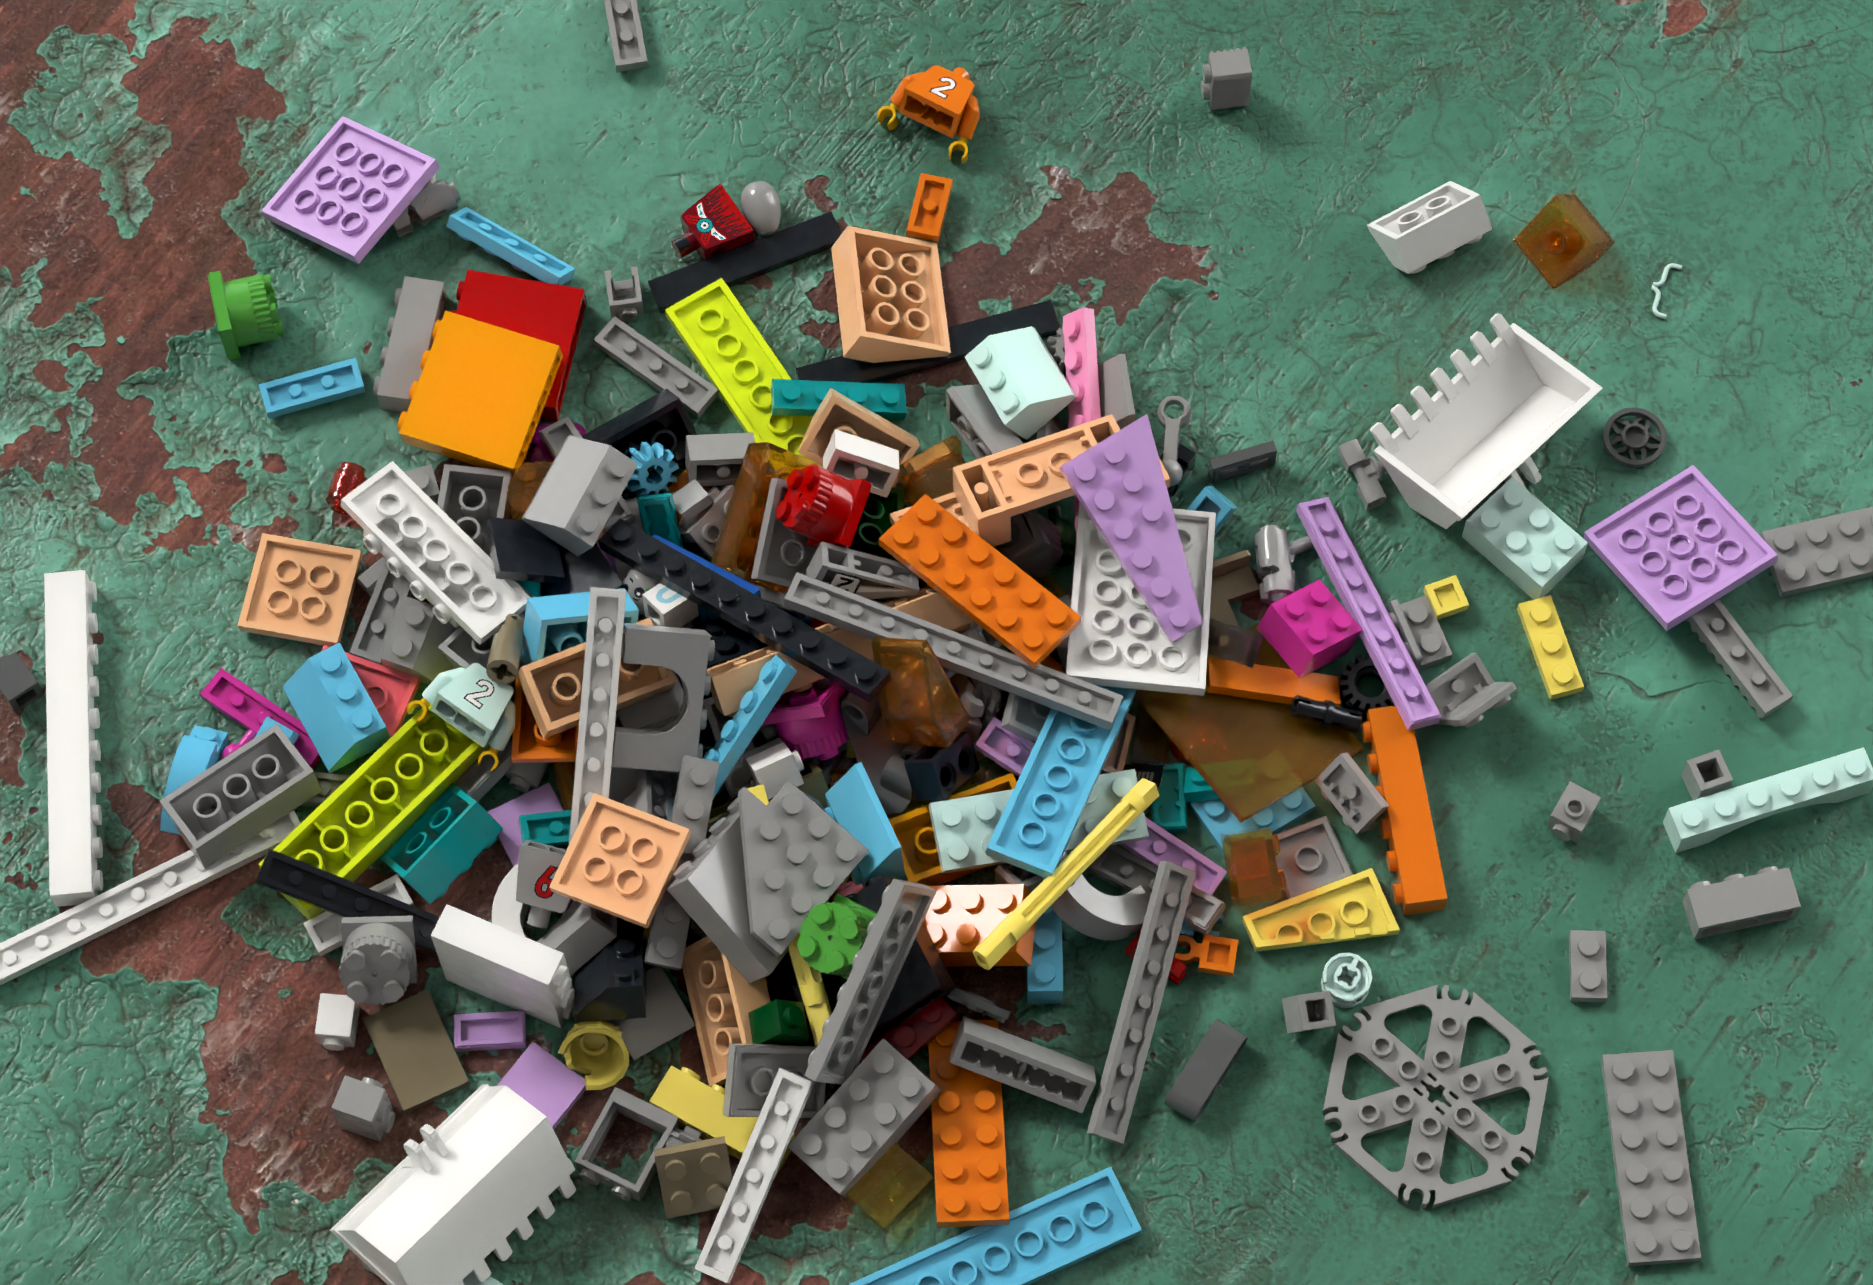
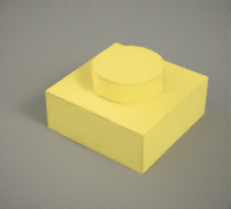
M1456 575L1424 586L1423 592L1427 595L1437 620L1468 610V600Z

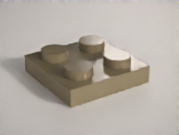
M725 1136L654 1150L667 1219L719 1209L732 1181Z

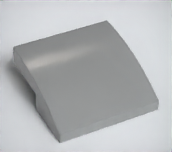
M653 966L646 970V1018L609 1020L610 1023L619 1026V1031L622 1032L625 1046L633 1061L695 1026L679 995L662 967Z

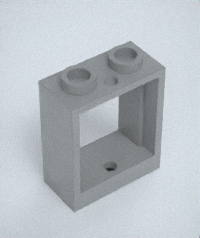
M615 1087L575 1160L577 1171L580 1172L579 1177L595 1186H598L599 1182L611 1187V1192L615 1196L625 1201H630L633 1198L641 1202L657 1173L654 1151L636 1184L592 1162L619 1113L662 1134L654 1150L664 1148L672 1130L675 1127L681 1128L679 1117Z

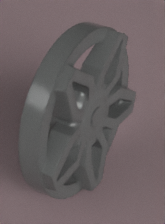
M1625 408L1614 413L1608 419L1603 430L1602 439L1606 454L1615 462L1626 467L1641 469L1659 459L1664 451L1667 435L1663 423L1650 411L1641 408ZM1625 416H1638L1631 424L1629 421L1621 419ZM1644 418L1646 419L1645 427L1639 424ZM1650 422L1657 428L1660 436L1652 432L1648 433ZM1616 424L1624 427L1623 431L1619 430ZM1610 428L1613 430L1614 434L1618 436L1615 437L1611 442L1609 441ZM1652 440L1658 444H1649L1647 442ZM1617 444L1623 445L1622 448L1613 449V447ZM1627 450H1629V459L1621 456ZM1646 450H1657L1652 456L1646 458ZM1639 451L1641 455L1640 460L1636 459L1634 452Z
M957 986L947 993L946 996L956 1002L965 1004L967 1008L980 1013L983 1012L987 1016L1003 1023L1011 1014V1011L995 1004V1002Z

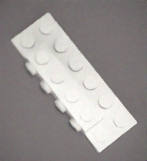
M393 461L341 499V507L364 529L363 542L366 548L375 555L380 552L387 559L386 565L389 571L397 578L403 575L411 583L409 588L413 595L420 601L426 598L434 606L433 613L441 623L446 624L450 622L455 628L460 625L481 645L499 631L505 623L508 614L519 615L526 609L527 598L531 597L513 580L496 579L493 560Z

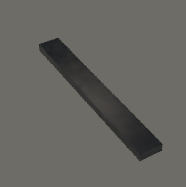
M1048 300L948 327L951 350L949 356L879 363L840 356L796 368V375L798 380L878 383L964 360L965 356L989 335L1032 326L1037 330L1042 339L1057 335L1060 324L1052 301Z

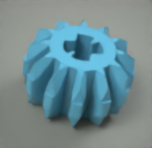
M642 442L640 451L630 448V454L633 455L631 459L638 463L626 488L630 492L635 491L638 497L659 494V490L669 493V488L666 485L668 482H677V477L671 473L679 469L678 464L672 461L674 454L669 449L664 450L663 445L655 442L652 446L647 442ZM649 467H650L651 470H652V472H651L650 474H649L648 471H647V469H648Z

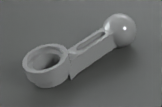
M1180 396L1165 398L1159 404L1157 411L1159 422L1165 428L1162 464L1170 477V486L1178 484L1183 475L1182 467L1177 462L1179 432L1189 424L1192 416L1190 404ZM1173 404L1179 405L1184 409L1182 416L1176 419H1171L1165 415L1166 408Z

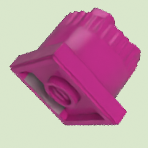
M824 678L813 682V686L805 691L793 692L792 690L784 693L776 702L762 726L775 724L778 737L781 738L791 752L795 750L798 752L802 762L814 756H819L820 760L834 757L839 754L838 747L849 740L840 711L841 702L839 699L846 689Z

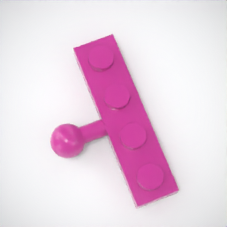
M220 668L200 693L202 700L248 730L238 743L225 747L222 752V759L254 739L265 718L268 716L299 734L294 746L312 769L320 761L321 757L301 721L222 668Z

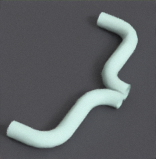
M1668 264L1664 268L1661 280L1653 282L1651 291H1654L1656 296L1652 311L1659 318L1666 319L1667 315L1657 310L1661 297L1660 290L1657 287L1664 285L1669 269L1681 270L1682 265Z

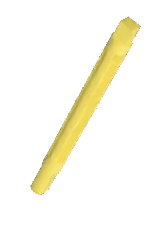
M1142 778L1110 813L1064 858L1056 868L1053 876L1045 878L973 950L974 957L979 966L990 970L1113 841L1159 796L1156 783Z
M764 784L748 788L766 806L769 804ZM798 934L788 945V950L814 1043L817 1047L823 1035L822 1028L824 1022L832 1015V1010L821 973L809 966L808 962L799 953L797 941L800 934Z

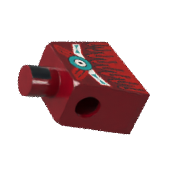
M719 184L682 213L680 219L684 234L671 241V244L679 258H683L696 250L702 260L755 241L754 230L723 186Z

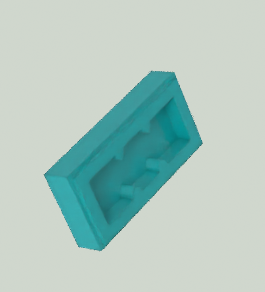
M664 493L639 497L637 503L643 531L650 536L658 535L684 549L673 494Z
M1184 763L1150 764L1165 766L1159 788V796L1151 804L1152 822L1169 833H1187Z

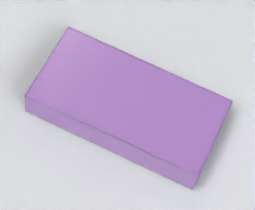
M525 1010L455 1014V1051L527 1048Z

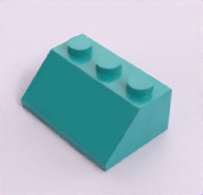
M451 783L380 859L418 895L431 904L435 899L441 898L447 892L449 885L459 874L466 872L472 866L473 860L483 849L490 847L496 841L503 827L477 801Z

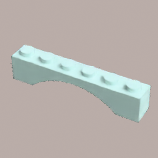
M1863 747L1670 807L1663 820V824L1675 853L1707 844L1735 829L1777 813L1815 804L1838 803L1870 793L1873 787V767Z

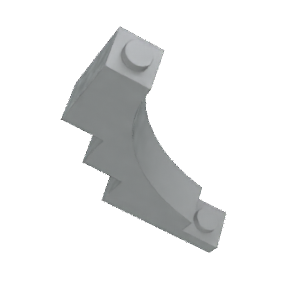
M636 769L637 789L624 799L623 804L671 822V777L663 771ZM573 901L561 918L537 942L564 953L567 967H569V974L572 976L617 937V917Z

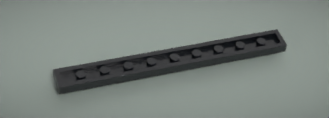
M619 519L598 540L599 547L604 552L869 703L891 681V673L886 668L622 519Z

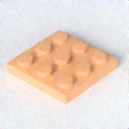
M262 533L237 625L239 631L329 647L340 643L357 581L356 578L358 577L363 558L362 551Z
M593 793L549 888L556 894L648 929L692 833L688 828Z

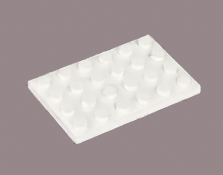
M1079 501L1071 609L1081 616V623L1068 635L1065 674L1099 686L1204 696L1216 513L1172 508L1203 624L1171 644Z

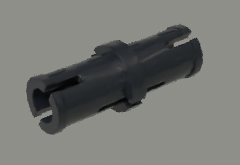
M1296 695L1290 707V711H1292L1290 715L1292 717L1316 722L1323 728L1332 726L1357 733L1362 724L1363 717H1361V711L1337 706L1330 700L1321 702Z

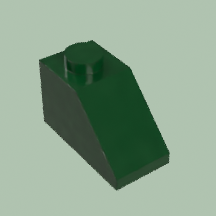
M775 999L748 1013L753 1044L811 1045L807 1017L802 1002Z

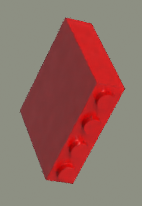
M467 269L465 281H460L457 288V300L459 301L457 311L452 310V313L560 346L563 358L540 419L557 422L587 306L585 290Z

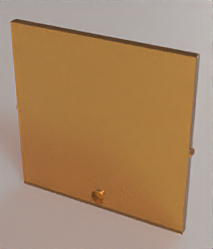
M1258 623L1208 650L1207 658L1291 669L1257 629ZM1206 686L1204 696L1136 690V699L1241 823L1314 781L1340 754L1348 752L1351 758L1364 750L1362 744L1350 731L1332 726L1323 728L1316 722L1292 717L1290 715L1292 712L1290 711L1291 704L1206 692Z

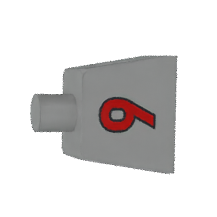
M526 839L519 849L516 901L531 905L527 921L529 925L548 928L551 912L565 913L572 902V899L556 894L549 888L566 850Z

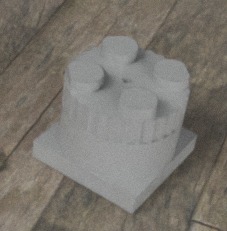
M413 916L342 917L343 953L339 968V978L344 986V990L347 991V996L356 1003L365 1002L368 1005H384L385 1003L396 1002L404 995L409 983H417L418 979Z

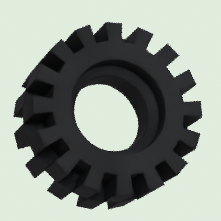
M1367 653L1365 659L1362 658V655H1358L1355 657V662L1350 660L1347 663L1346 669L1342 671L1339 684L1340 699L1344 700L1343 707L1361 711L1363 714L1362 720H1366L1368 709L1395 706L1384 683V691L1374 698L1366 697L1358 690L1357 683L1366 676H1374L1383 683L1369 653Z

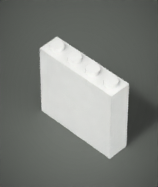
M446 904L431 934V938L447 981L518 1011L525 1010L526 1014L558 1028L562 1027L565 1019L570 1020L574 1015L575 990L573 989L564 953Z

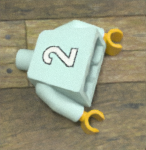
M473 663L466 669L460 667L439 673L422 693L423 698L420 701L415 700L408 704L407 713L410 715L416 707H423V713L417 718L416 722L424 723L429 718L430 712L428 707L432 704L430 710L483 748L487 743L490 745L488 751H484L479 755L478 766L484 756L491 755L495 759V764L490 770L492 772L498 767L497 755L499 751L505 749L515 729L516 706L510 700L514 689L508 684H499L492 681L486 673V668L479 663Z

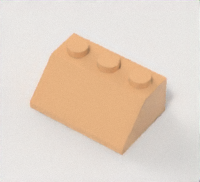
M830 388L811 420L798 453L823 467V456L835 429L899 450V472L892 486L895 488L909 461H911L919 448L920 443L914 435Z

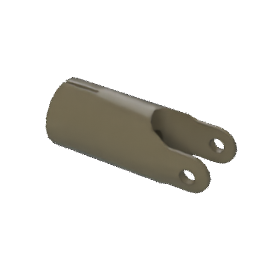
M508 614L506 616L505 623L492 640L486 673L492 681L499 684L511 683L515 680L518 673L523 650V632L521 629L523 620L516 614Z

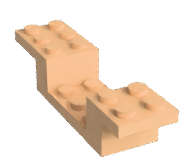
M1111 414L953 467L954 492L934 498L933 500L992 547L1011 541V517L1075 495L1059 468L1115 434L1120 428ZM1160 460L1165 483L1168 488L1170 487V477ZM911 507L890 513L891 524H895Z

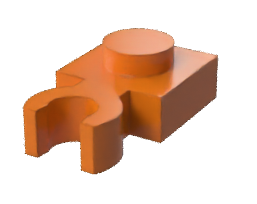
M1204 934L1201 944L1196 943L1190 936L1181 935L1178 938L1177 945L1188 947L1190 952L1184 955L1176 953L1175 958L1184 965H1188L1193 961L1199 962L1198 972L1233 977L1239 940Z

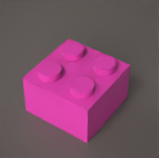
M1320 579L1270 604L1257 627L1299 678L1348 654L1362 631V628Z

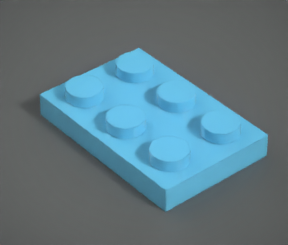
M1277 751L1255 764V795L1190 803L1191 811L1228 863L1236 859L1233 858V854L1248 852L1261 844L1263 839L1279 833L1315 811L1316 805Z

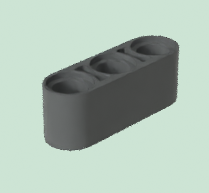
M1216 1019L1172 1086L1164 1104L1196 1122L1239 1056L1248 1037Z

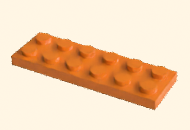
M924 494L879 538V546L1033 669L1081 623V616L927 494Z
M975 1020L999 1029L998 1020ZM954 1021L928 1044L930 1080L942 1090L931 1103L937 1228L1008 1225L1009 1204L1002 1083L950 1063L953 1042L961 1022Z

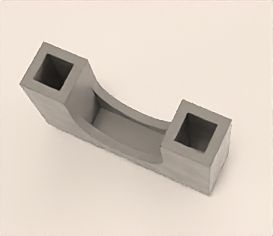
M631 623L623 624L621 661L628 664L661 666L671 669L681 679L684 698L678 714L664 726L655 729L615 727L612 767L680 772L682 759L685 755L703 758V744L699 743L700 730H705L707 710L702 709L704 695H709L711 687V676L706 674L708 661H713L715 642L710 640L711 635L706 630Z

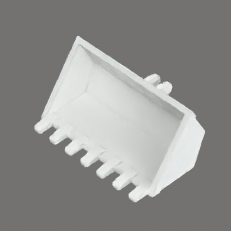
M1498 313L1490 319V324L1498 336L1491 344L1482 332L1477 331L1470 337V341L1478 353L1471 362L1462 350L1457 349L1451 354L1450 359L1458 371L1455 377L1450 380L1442 368H1436L1430 374L1431 379L1439 390L1432 398H1430L1422 386H1416L1410 392L1411 397L1419 408L1412 416L1401 404H1397L1391 409L1390 413L1399 426L1396 431L1390 434L1380 422H1377L1370 429L1379 445L1373 452L1386 468L1409 508L1445 529L1454 522L1464 518L1503 480L1506 483L1513 477L1526 488L1516 471L1517 467H1519L1528 481L1533 484L1539 482L1541 475L1530 455L1603 389L1515 323L1509 325L1505 318Z
M483 1084L436 1129L425 1124L420 1129L424 1139L420 1144L409 1139L403 1146L408 1156L329 1231L387 1285H465L462 1280L471 1271L478 1281L484 1282L491 1275V1271L484 1259L494 1251L500 1260H507L512 1254V1249L506 1237L514 1229L523 1240H527L533 1234L534 1230L527 1216L536 1209L542 1218L548 1219L555 1212L548 1196L556 1188L566 1199L575 1193L576 1188L569 1176L575 1171L571 1160L566 1156L548 1118L506 1085L490 1087L488 1084Z

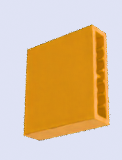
M445 310L442 320L438 319L432 331L434 342L431 350H426L423 354L420 368L423 371L419 381L415 380L412 383L409 392V400L411 402L407 412L403 411L401 413L397 430H399V434L406 444L478 467L511 471L513 478L518 479L563 358L560 346Z

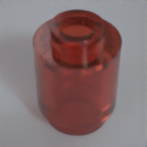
M341 462L339 468L334 470L325 499L332 511L344 515L348 514L341 507V499L367 480L365 477L366 470L362 466L352 462Z

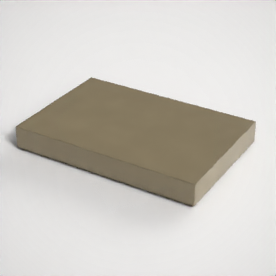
M428 989L362 1018L405 1114L470 1085Z

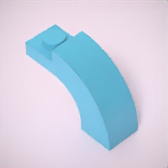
M195 725L189 736H183L172 762L164 797L219 761L223 750L228 744V732ZM162 807L160 831L180 835Z

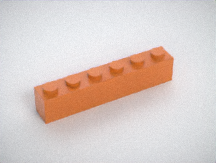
M1396 706L1368 709L1366 721L1361 724V732L1364 743H1370L1371 754H1367V762L1370 775L1376 774L1378 786L1374 787L1389 804V807L1383 812L1384 818L1380 819V831L1382 839H1388L1390 851H1386V861L1389 872H1395L1397 884L1392 885L1395 905L1401 904L1403 916L1444 910L1448 897L1415 731L1407 730Z

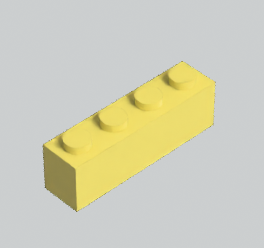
M671 1065L649 1103L679 1117L682 1129H685L687 1125L702 1132L703 1140L725 1136L728 1154L741 1160L758 1117L724 1116L725 1089L716 1084L710 1087L699 1081L700 1076L686 1067H682L679 1070ZM793 1133L789 1144L795 1138V1133ZM788 1147L785 1151V1154L782 1158V1161L780 1163V1166L777 1170L775 1177L777 1176L778 1172L780 1171L781 1167L783 1166L784 1162L786 1161L787 1157L792 1151Z

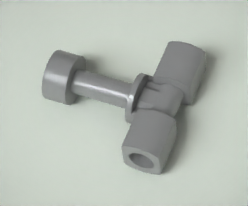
M1357 439L1340 445L1337 454L1347 473L1353 472L1358 482L1356 491L1365 509L1370 510L1385 503L1386 495L1379 483L1383 480L1382 473L1387 472L1384 465L1373 456L1366 458Z

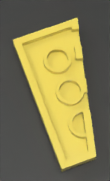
M1372 868L1247 914L1242 918L1255 952L1397 935L1400 932V928Z

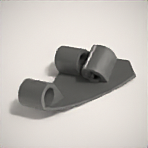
M849 692L841 703L840 711L857 763L862 762L887 817L900 816L905 813L914 800V794L904 762L931 741L936 734L931 730L920 728L912 735L884 714V697L882 692L870 703Z

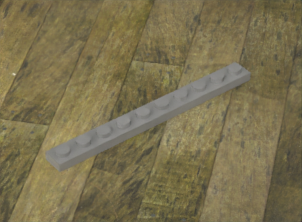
M796 572L784 598V607L1108 730L1112 727L1123 695L1041 664L1033 669L1015 654Z

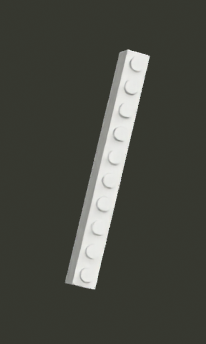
M85 570L44 573L49 892L56 907L79 905L98 896V891H103L104 886L102 871L97 870V858H102L103 856L101 837H97L96 827L102 825L100 804L96 805V793H101V777L99 772H95V761H100L101 750L99 740H95L94 729L100 728L99 710L94 708V697L99 696V681L97 676H93V665H98L99 656L97 645L93 644L92 637L93 633H98L97 615L92 613V602H97V587L95 581H90Z

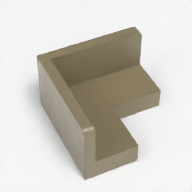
M1248 550L1213 561L1208 646L1240 635V627L1230 604L1259 594L1258 584L1249 566L1251 555Z

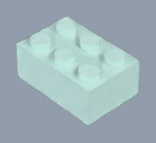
M1513 477L1466 520L1462 538L1533 600L1544 597L1583 559L1588 544L1586 540Z

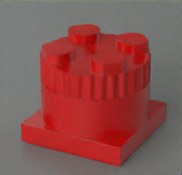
M816 464L807 465L802 470L795 468L787 478L786 485L788 489L784 500L777 506V519L781 520L785 527L808 537L807 545L818 549L821 542L844 548L850 547L872 483L864 479L847 480Z

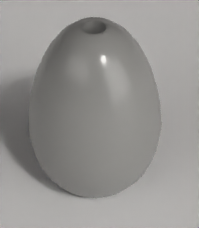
M764 181L753 182L747 185L741 194V209L752 229L760 235L768 236L775 233L781 219L780 198L772 185Z

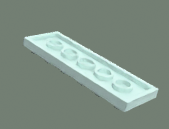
M1135 769L1099 775L1065 851L1067 853L1071 852L1138 783ZM1014 789L929 804L928 807L942 874L1006 863L986 855V848ZM1144 812L1111 845L1146 840L1149 837Z

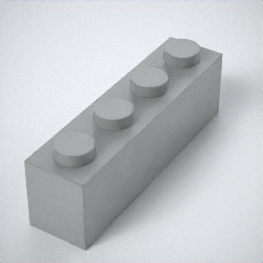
M405 276L402 288H397L394 299L397 311L395 317H390L387 335L390 337L388 347L384 346L381 352L380 365L383 366L381 377L376 376L373 387V395L377 396L380 409L407 412L411 402L409 400L410 388L415 380L419 381L423 371L420 368L423 354L426 350H431L434 339H432L434 325L438 319L442 320L447 301L444 282Z

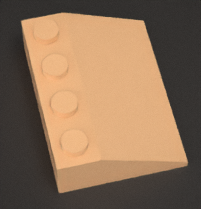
M847 226L831 247L843 357L879 363L949 356L951 350L937 243Z

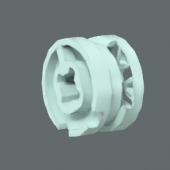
M1339 953L1331 957L1325 964L1321 979L1322 992L1331 991L1334 1006L1341 1008L1355 1007L1361 1004L1368 995L1372 981L1371 969L1368 963L1359 955Z

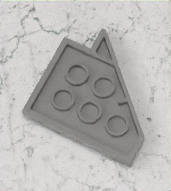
M790 781L782 787L767 806L744 786L738 792L750 934L777 958L799 934L801 924L804 923V918L808 916L811 909L825 903L869 851Z

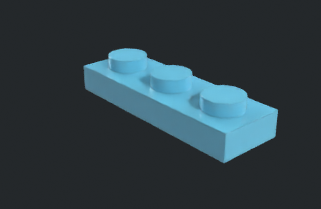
M356 357L259 384L268 419L366 392Z

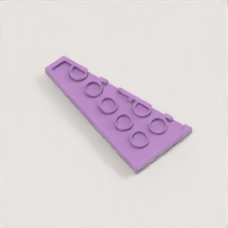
M1146 414L1063 464L1059 470L1172 644L1203 623L1149 418Z

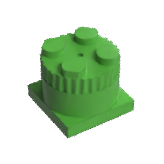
M220 271L210 272L207 275L218 332L227 358L230 361L242 359L239 347L275 340L278 337L284 336L282 322L277 310L279 308L270 274H259L225 282Z
M836 894L832 903H822L813 907L808 916L804 918V923L801 924V930L799 931L800 937L797 941L800 955L804 957V960L814 970L848 979L852 971L853 958L861 950L867 937L868 925L876 917L877 913L843 895Z

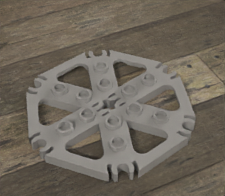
M1439 984L1362 1007L1360 1013L1356 1012L1353 1016V1020L1360 1025V1029L1352 1031L1346 1025L1342 1027L1341 1033L1344 1038L1338 1033L1322 1112L1324 1114L1328 1111H1337L1328 1113L1324 1116L1323 1120L1324 1124L1337 1122L1341 1127L1339 1131L1330 1133L1329 1138L1331 1141L1336 1142L1344 1137L1346 1138L1342 1142L1334 1143V1148L1396 1201L1398 1200V1191L1401 1187L1404 1188L1402 1195L1403 1204L1408 1203L1411 1193L1418 1192L1423 1198L1421 1207L1426 1208L1430 1201V1194H1433L1434 1204L1432 1209L1510 1185L1512 1180H1516L1519 1176L1517 1170L1511 1165L1513 1161H1520L1524 1166L1528 1167L1531 1162L1529 1155L1532 1159L1535 1156L1549 1078L1538 1080L1546 1075V1067L1533 1069L1530 1066V1061L1540 1058V1050H1532L1527 1054L1524 1053L1527 1050L1536 1048V1044L1474 992L1472 993L1471 1004L1467 1005V989L1462 990L1459 1000H1452L1448 996L1449 986L1445 985L1442 988L1440 999H1437ZM1418 1006L1427 1007L1431 1011L1432 1018L1424 1060L1386 1029L1384 1020L1387 1016ZM1471 1019H1483L1508 1040L1510 1050L1506 1054L1459 1068L1467 1023ZM1358 1054L1396 1088L1357 1100L1345 1098L1342 1093V1086L1349 1057ZM1438 1088L1443 1091L1441 1098L1444 1102L1441 1103L1439 1100H1435L1431 1103L1428 1100L1430 1093L1427 1089L1436 1091ZM1520 1089L1525 1090L1529 1094L1530 1101L1524 1131L1517 1135L1508 1133L1476 1106L1475 1103ZM1412 1123L1404 1166L1398 1172L1388 1171L1361 1146L1362 1138ZM1447 1131L1488 1165V1170L1485 1174L1455 1184H1447L1440 1178V1167Z

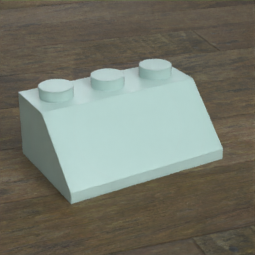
M1032 326L989 335L965 356L966 361L1003 424L1026 440L1076 398L1075 393L1037 330Z

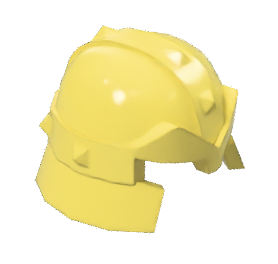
M604 1020L584 1021L575 1024L568 1032L558 1051L559 1054H564L566 1065L570 1070L573 1069L580 1073L591 1074L585 1075L584 1078L586 1090H603L615 1085L624 1077L629 1066V1052L622 1038V1032L619 1031V1026Z

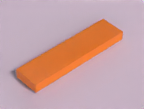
M1207 658L1206 692L1284 704H1291L1294 697L1300 695L1321 702L1330 700L1337 706L1341 705L1338 676L1311 672L1299 678L1292 669Z

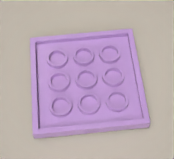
M342 116L261 212L266 219L359 264L438 171L440 166L436 159Z
M1694 465L1584 532V540L1588 542V545L1666 631L1777 563L1778 554Z

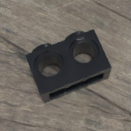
M969 731L940 732L904 762L915 801H931V803L950 799L951 794L956 789L967 784L969 778L980 770Z

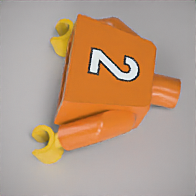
M934 65L926 72L908 75L903 78L890 98V101H892L890 106H883L878 110V121L881 124L884 118L892 116L888 121L887 127L889 130H894L899 124L896 114L899 110V113L952 139L957 135L959 136L958 140L949 146V160H951L952 153L955 150H961L964 152L961 164H964L968 159L967 141L972 140L980 118L978 99L973 95L975 85L970 81V75L964 68L957 67L951 72L939 65Z

